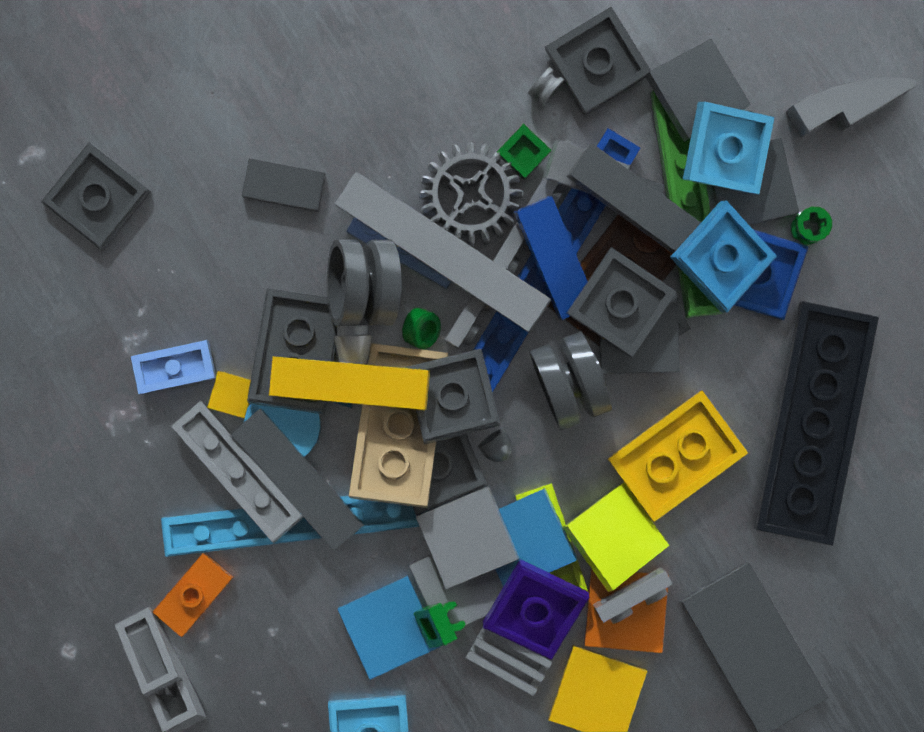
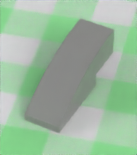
M897 77L863 79L844 83L817 92L793 104L786 113L801 138L832 119H835L840 129L844 131L917 86L914 78Z
M148 607L115 624V628L142 694L149 698L162 732H181L207 717L169 638L156 615L152 613V608Z

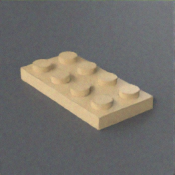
M371 343L368 365L405 368L448 357V353ZM362 404L349 498L428 508L437 442L424 445L416 409Z

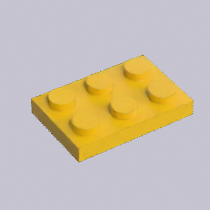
M700 390L608 457L607 460L651 520L655 522L747 455L748 452L703 390Z

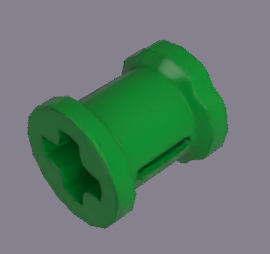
M814 206L798 213L790 224L792 237L804 245H811L825 239L832 229L830 214L825 209ZM809 219L811 223L818 224V230L813 233L811 229H805L803 226L804 222Z

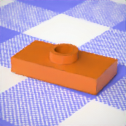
M204 552L152 613L182 638L234 576Z

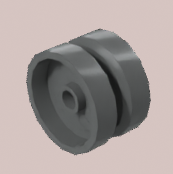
M337 239L333 241L327 264V300L332 322L335 326H356L360 324L364 316L370 326L393 325L398 316L402 289L401 265L396 244L392 240H370L363 249L357 239Z
M582 331L562 338L560 346L565 364L561 363L557 352L549 344L529 351L541 388L560 430L580 423L581 414L576 401L578 397L587 414L592 417L612 411L605 377Z

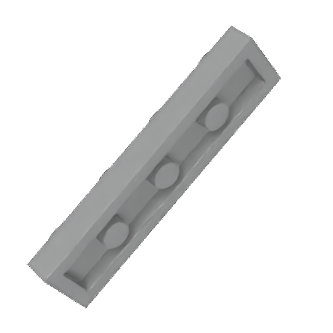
M201 401L171 426L273 543L278 541L304 518Z

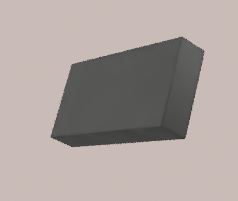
M249 158L242 197L319 212L326 174L324 172Z

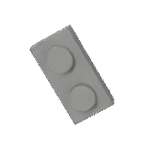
M660 567L594 603L593 606L603 623L610 619L612 624L633 614L631 607L645 600L646 604L649 605L665 597L668 594L666 588L673 585L667 572Z

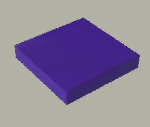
M520 559L483 620V628L552 660L589 600V592Z

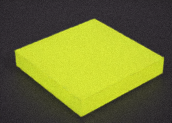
M624 482L616 486L563 527V530L608 592L616 589L669 546Z

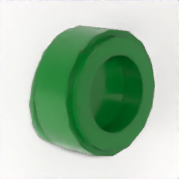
M421 308L412 309L407 314L403 323L402 337L404 341L419 349L431 347L437 341L441 331V321L438 315Z

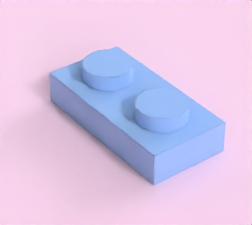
M208 340L131 356L138 394L141 395L216 379Z

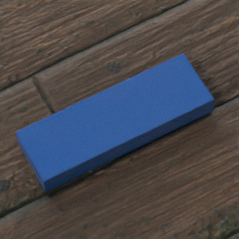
M548 196L515 211L514 214L558 319L564 320L570 317L566 313L587 283V279L552 196Z

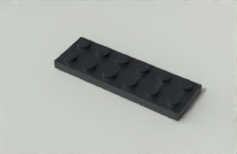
M805 301L799 303L754 529L833 546L879 317Z

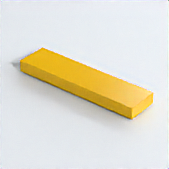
M273 356L269 396L427 410L430 371Z

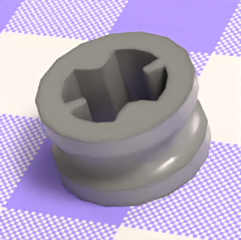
M550 67L538 78L528 92L531 97H539V104L541 106H544L565 81L562 77H554V70Z

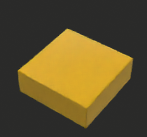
M218 371L207 408L245 418L247 408L250 405L247 399L251 380Z

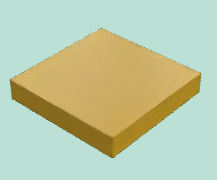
M572 645L548 717L549 721L582 732H627L647 670Z

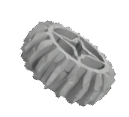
M467 142V154H461L459 146L454 144L452 145L453 158L449 159L443 151L438 153V158L443 164L441 167L433 162L428 163V170L435 176L434 178L430 176L421 177V183L431 187V190L419 191V199L431 200V203L421 207L422 214L435 212L436 215L430 219L437 225L442 223L444 225L443 229L448 232L450 230L454 231V236L460 240L462 235H468V245L474 247L475 235L481 234L482 242L484 245L490 244L488 231L493 230L495 235L501 238L504 236L503 229L499 225L501 222L506 226L513 227L515 221L507 215V212L514 213L521 209V206L511 202V199L522 198L523 190L511 189V186L521 181L520 175L509 177L506 175L512 170V166L508 162L502 166L498 164L501 161L500 152H495L491 159L487 157L489 152L488 144H483L480 154H475L474 143ZM464 165L483 167L481 171L479 170L474 177L464 179L450 173ZM492 174L497 177L502 186L503 202L501 207L495 205L484 190ZM442 182L448 185L449 189L457 196L456 204L453 206L449 216L443 211L438 199ZM479 183L478 197L481 201L479 200L474 203L472 199V203H465L463 206L464 192L461 188L464 189L468 186L470 190V186L476 187ZM472 210H478L492 216L488 221L477 225L458 223L461 218Z

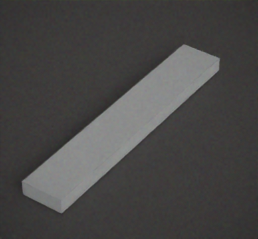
M358 172L354 173L334 203L337 207L387 240H392L396 246L528 333L531 332L551 302L549 297Z

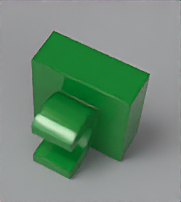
M523 123L497 153L500 152L501 159L505 163H511L512 169L521 178L526 180L552 150Z
M456 602L432 604L413 612L429 648L445 646L458 639L455 632L465 627V621L462 620L451 624L447 617L448 611L457 606Z

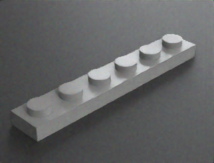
M566 140V143L575 145L572 142ZM543 178L527 206L548 196H552L556 204L562 195L556 191L560 183ZM518 221L493 260L512 274H514L521 262L519 258L515 257L523 243L527 245ZM471 296L446 337L445 342L457 349L460 348L462 343L470 346L481 328L480 325L475 323L482 310L490 313L492 308Z

